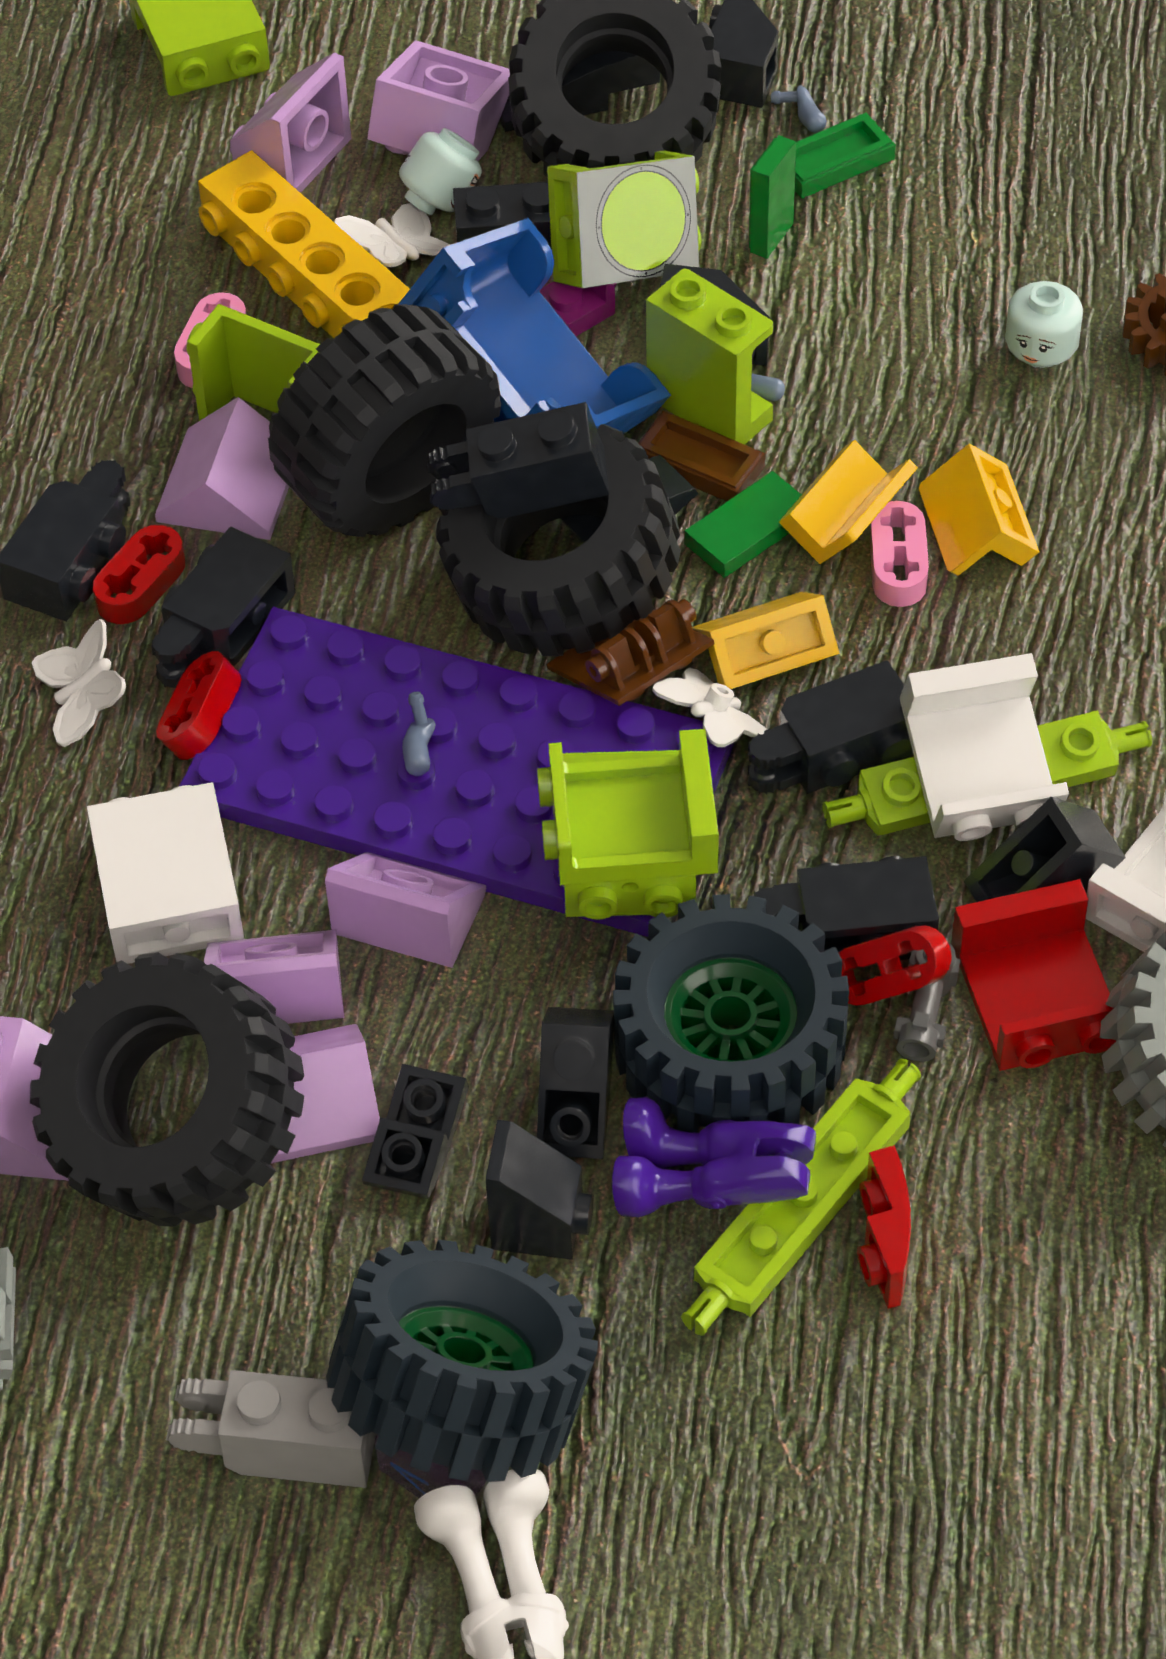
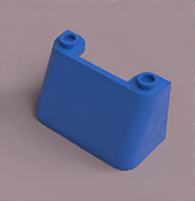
M529 218L443 247L398 303V305H415L437 311L492 366V370L498 377L501 394L500 415L494 419V423L586 402L597 429L601 424L622 431L624 434L656 413L671 396L650 369L636 362L624 364L607 376L540 293V290L553 273L554 258L548 242Z

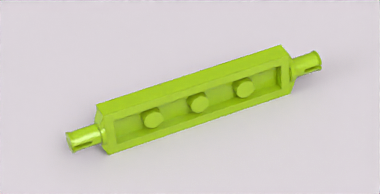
M1098 710L1037 725L1052 784L1066 782L1067 787L1115 776L1119 767L1120 753L1152 746L1151 731L1147 730L1148 724L1146 721L1111 730L1108 724L1100 717ZM914 757L860 770L857 795L829 802L825 801L822 805L824 818L827 819L826 823L829 828L864 819L877 836L931 823Z
M899 1059L880 1084L855 1078L813 1127L816 1131L814 1156L806 1164L811 1174L808 1195L791 1200L748 1204L695 1265L694 1281L699 1283L704 1291L688 1310L681 1315L683 1323L689 1330H692L695 1326V1334L705 1335L708 1328L725 1308L743 1312L749 1317L753 1315L856 1192L860 1182L866 1180L869 1152L895 1145L910 1127L911 1113L901 1100L912 1086L921 1079V1072L913 1063L908 1067V1060Z

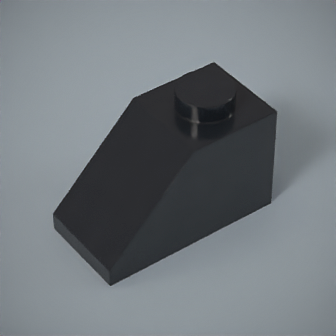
M1051 796L964 880V883L976 902L1078 879L1081 880L1087 894L1089 879L1102 863L1115 869L1126 857L1095 810Z
M497 1120L485 1179L491 1249L572 1260L577 1234L589 1235L593 1215L594 1195L583 1193L582 1166L515 1123Z

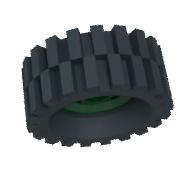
M730 894L712 895V909L699 911L695 899L678 904L677 921L671 923L663 912L648 921V940L636 933L628 943L627 962L619 960L615 972V990H613L616 1063L619 1074H626V1089L631 1097L647 1096L654 1100L661 1108L665 1120L671 1113L677 1116V1130L686 1132H697L699 1126L706 1127L713 1122L722 1120L776 1121L799 1124L800 1106L814 1115L825 1104L826 1087L834 1090L841 1076V1063L845 1061L849 1001L847 976H842V959L836 947L824 951L825 933L814 923H811L802 932L799 931V912L783 905L776 917L766 913V899L750 895L748 896L746 909L731 908ZM726 1025H733L740 1028L729 1030L721 1027Z
M418 1240L404 1242L400 1255L389 1246L377 1252L374 1262L367 1259L359 1267L357 1277L353 1280L326 1374L327 1388H334L331 1401L337 1412L352 1411L348 1426L360 1437L371 1432L378 1435L376 1449L391 1458L399 1450L413 1455L410 1466L429 1473L431 1464L436 1463L448 1467V1478L468 1481L471 1470H481L487 1482L505 1481L509 1467L523 1478L535 1474L539 1462L549 1466L558 1458L560 1449L565 1448L597 1354L598 1341L592 1340L596 1330L591 1317H579L583 1305L573 1294L557 1296L556 1293L560 1283L548 1274L544 1273L536 1279L528 1275L526 1272L529 1263L511 1256L507 1264L491 1259L494 1249L475 1245L471 1254L459 1252L456 1241L438 1240L435 1250L428 1251L422 1241Z

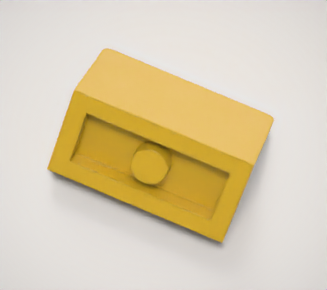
M853 440L842 448L780 519L779 523L819 564H822L857 540L918 467L908 459L887 473L856 440Z
M969 443L920 483L919 492L944 563L949 572L955 575L962 574L990 550L1021 566L1039 553L1008 466L1002 461Z
M795 593L692 627V629L714 640L715 644L709 647L708 650L717 682L730 689L840 654L824 595Z

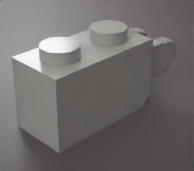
M230 1370L228 1381L199 1380L197 1378L181 1380L180 1385H177L174 1400L182 1408H188L197 1412L204 1411L205 1413L222 1414L221 1420L173 1419L172 1424L168 1427L166 1440L174 1448L176 1447L180 1450L222 1455L225 1467L240 1475L367 1488L376 1433L371 1432L360 1437L348 1426L352 1411L337 1412L331 1401L334 1388H327V1381L324 1379Z

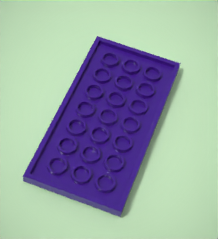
M272 607L239 671L242 678L240 688L229 710L223 716L218 734L203 752L195 755L179 786H195L213 782L221 818L357 856L366 852L480 883L486 885V892L566 914L564 885H560L558 859L545 860L542 821L554 820L553 806L540 807L537 768L550 767L548 743L562 742L563 753L679 750V731L703 729V721L630 701L618 706L589 690ZM413 692H421L424 697L423 704L427 718L434 719L436 723L435 730L427 745L430 768L422 776H413L408 773L405 768L402 750L405 734L410 724L415 721L411 705L408 702V695ZM706 735L714 794L734 747V742L726 747H716L710 743ZM623 915L611 916L605 919H590L583 916L578 918L648 937V921L653 919L654 916Z

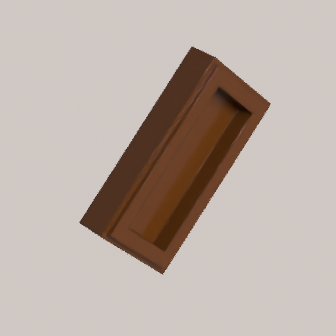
M662 411L638 442L645 449L649 459L661 455L694 488L724 501H729L751 486L765 468L764 452L666 411Z

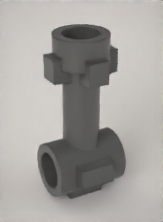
M949 942L952 956L949 971L941 980L915 991L910 1018L897 1017L894 1030V1039L898 1040L896 1049L900 1055L909 1060L919 1062L930 1061L935 1057L937 1047L943 1048L947 1026L937 1024L936 1019L941 998L949 993L952 986L957 985L960 959L955 958V950ZM923 949L911 952L909 966L927 962V955Z

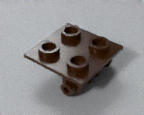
M671 599L655 611L653 610L646 618H640L637 621L631 622L625 629L620 631V634L611 639L608 637L594 643L595 648L591 651L578 654L575 648L564 652L563 656H558L548 662L546 666L552 672L620 706L625 702L640 697L646 688L669 673L686 667L692 662L694 657L715 643L712 638L692 629L691 622L696 620L697 615L691 603L686 599H681L678 602Z

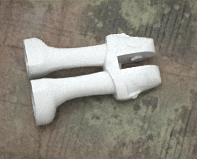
M513 1469L509 1470L505 1481L489 1482L483 1493L488 1518L497 1536L511 1595L508 1599L500 1598L484 1548L481 1517L474 1492L462 1485L444 1486L424 1494L414 1505L415 1518L419 1529L429 1538L443 1544L452 1555L457 1566L469 1614L461 1622L460 1632L465 1644L466 1653L474 1659H514L513 1644H509L506 1631L524 1627L527 1639L524 1641V1644L532 1659H564L563 1637L569 1627L566 1620V1612L557 1596L546 1593L533 1550L532 1530L534 1520L543 1510L549 1495V1487L541 1470L537 1469L535 1474L523 1478Z

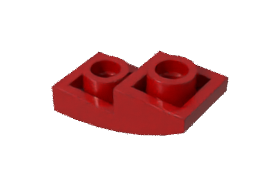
M895 1145L869 1152L867 1180L859 1184L862 1204L867 1215L865 1244L857 1247L858 1262L864 1280L869 1287L878 1285L888 1309L901 1305L906 1284L911 1236V1208L908 1187Z

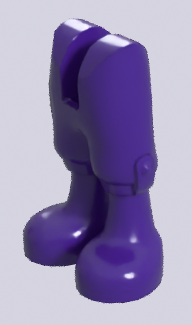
M648 1097L628 1099L623 1115V1133L629 1156H618L616 1158L612 1175L614 1203L621 1216L643 1217L655 1212L663 1205L686 1200H694L699 1206L708 1209H723L730 1205L770 1203L808 1195L811 1174L806 1164L814 1156L816 1131L807 1125L774 1121L722 1120L709 1124L700 1130V1133L686 1132L669 1127L661 1108L654 1100ZM702 1164V1166L690 1171L667 1170L670 1167Z

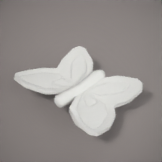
M411 203L401 205L391 217L392 226L385 218H379L375 225L368 220L350 215L334 220V223L366 251H369L385 267L398 266L406 262V258L412 261L417 260L419 253L432 256L437 255L443 247L450 245L430 236L432 227L429 217Z
M102 619L95 621L77 648L65 646L52 649L36 656L32 661L37 679L51 688L63 687L54 694L56 702L62 705L58 710L53 726L54 736L59 746L66 747L80 740L94 725L98 712L113 706L124 694L126 688L125 679L116 671L109 670L111 661L108 658H103L107 646L106 623Z
M686 669L682 674L683 679L667 678L656 682L653 686L652 691L656 696L676 705L691 707V712L695 717H703V729L706 730L710 743L716 747H726L739 739L742 733L750 737H756L758 733L764 734V731L768 730L748 714L739 711L741 702L737 697H734V693L730 688L719 683H713L697 669Z

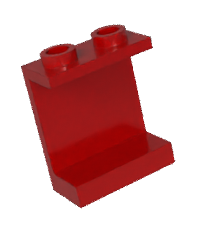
M1080 879L955 907L951 945L955 950L956 958L960 959V969L999 1071L1019 1066L1036 1068L1047 1064L1054 1058L1080 1052L1090 1054L1107 1051L1116 1042L1113 1039L1100 1038L1101 1021L1114 1008L1106 1005L1110 992L1084 931L1089 899Z

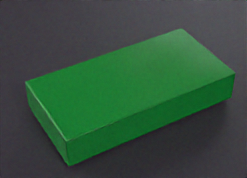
M867 112L796 142L795 192L802 199L894 160L896 144Z
M780 135L773 139L750 169L749 248L750 253L766 259L771 255L794 222L796 141Z
M771 471L684 531V544L722 577L726 578L789 534L779 521L802 494L774 471Z

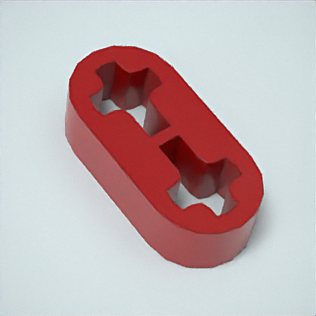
M150 525L140 529L101 569L93 581V593L96 608L103 619L114 624H129L139 620L179 578L185 569L186 559L183 541L176 530L165 525ZM164 551L168 552L166 556L162 554ZM148 554L152 555L149 560H147ZM131 588L132 594L129 595L126 592ZM115 593L117 595L115 598L111 597V594Z
M208 652L190 664L181 676L156 729L157 738L179 760H188L195 757L196 754L203 752L213 742L222 725L223 716L229 710L240 688L241 674L220 652Z
M927 925L915 926L878 937L838 952L842 959V976H847L848 1004L851 1005L869 1004L933 984L944 978L950 969L952 960L951 948L945 936L937 929ZM923 949L925 951L927 962L902 968L899 956L913 950L919 951ZM875 963L878 964L881 975L866 981L856 980L853 969Z

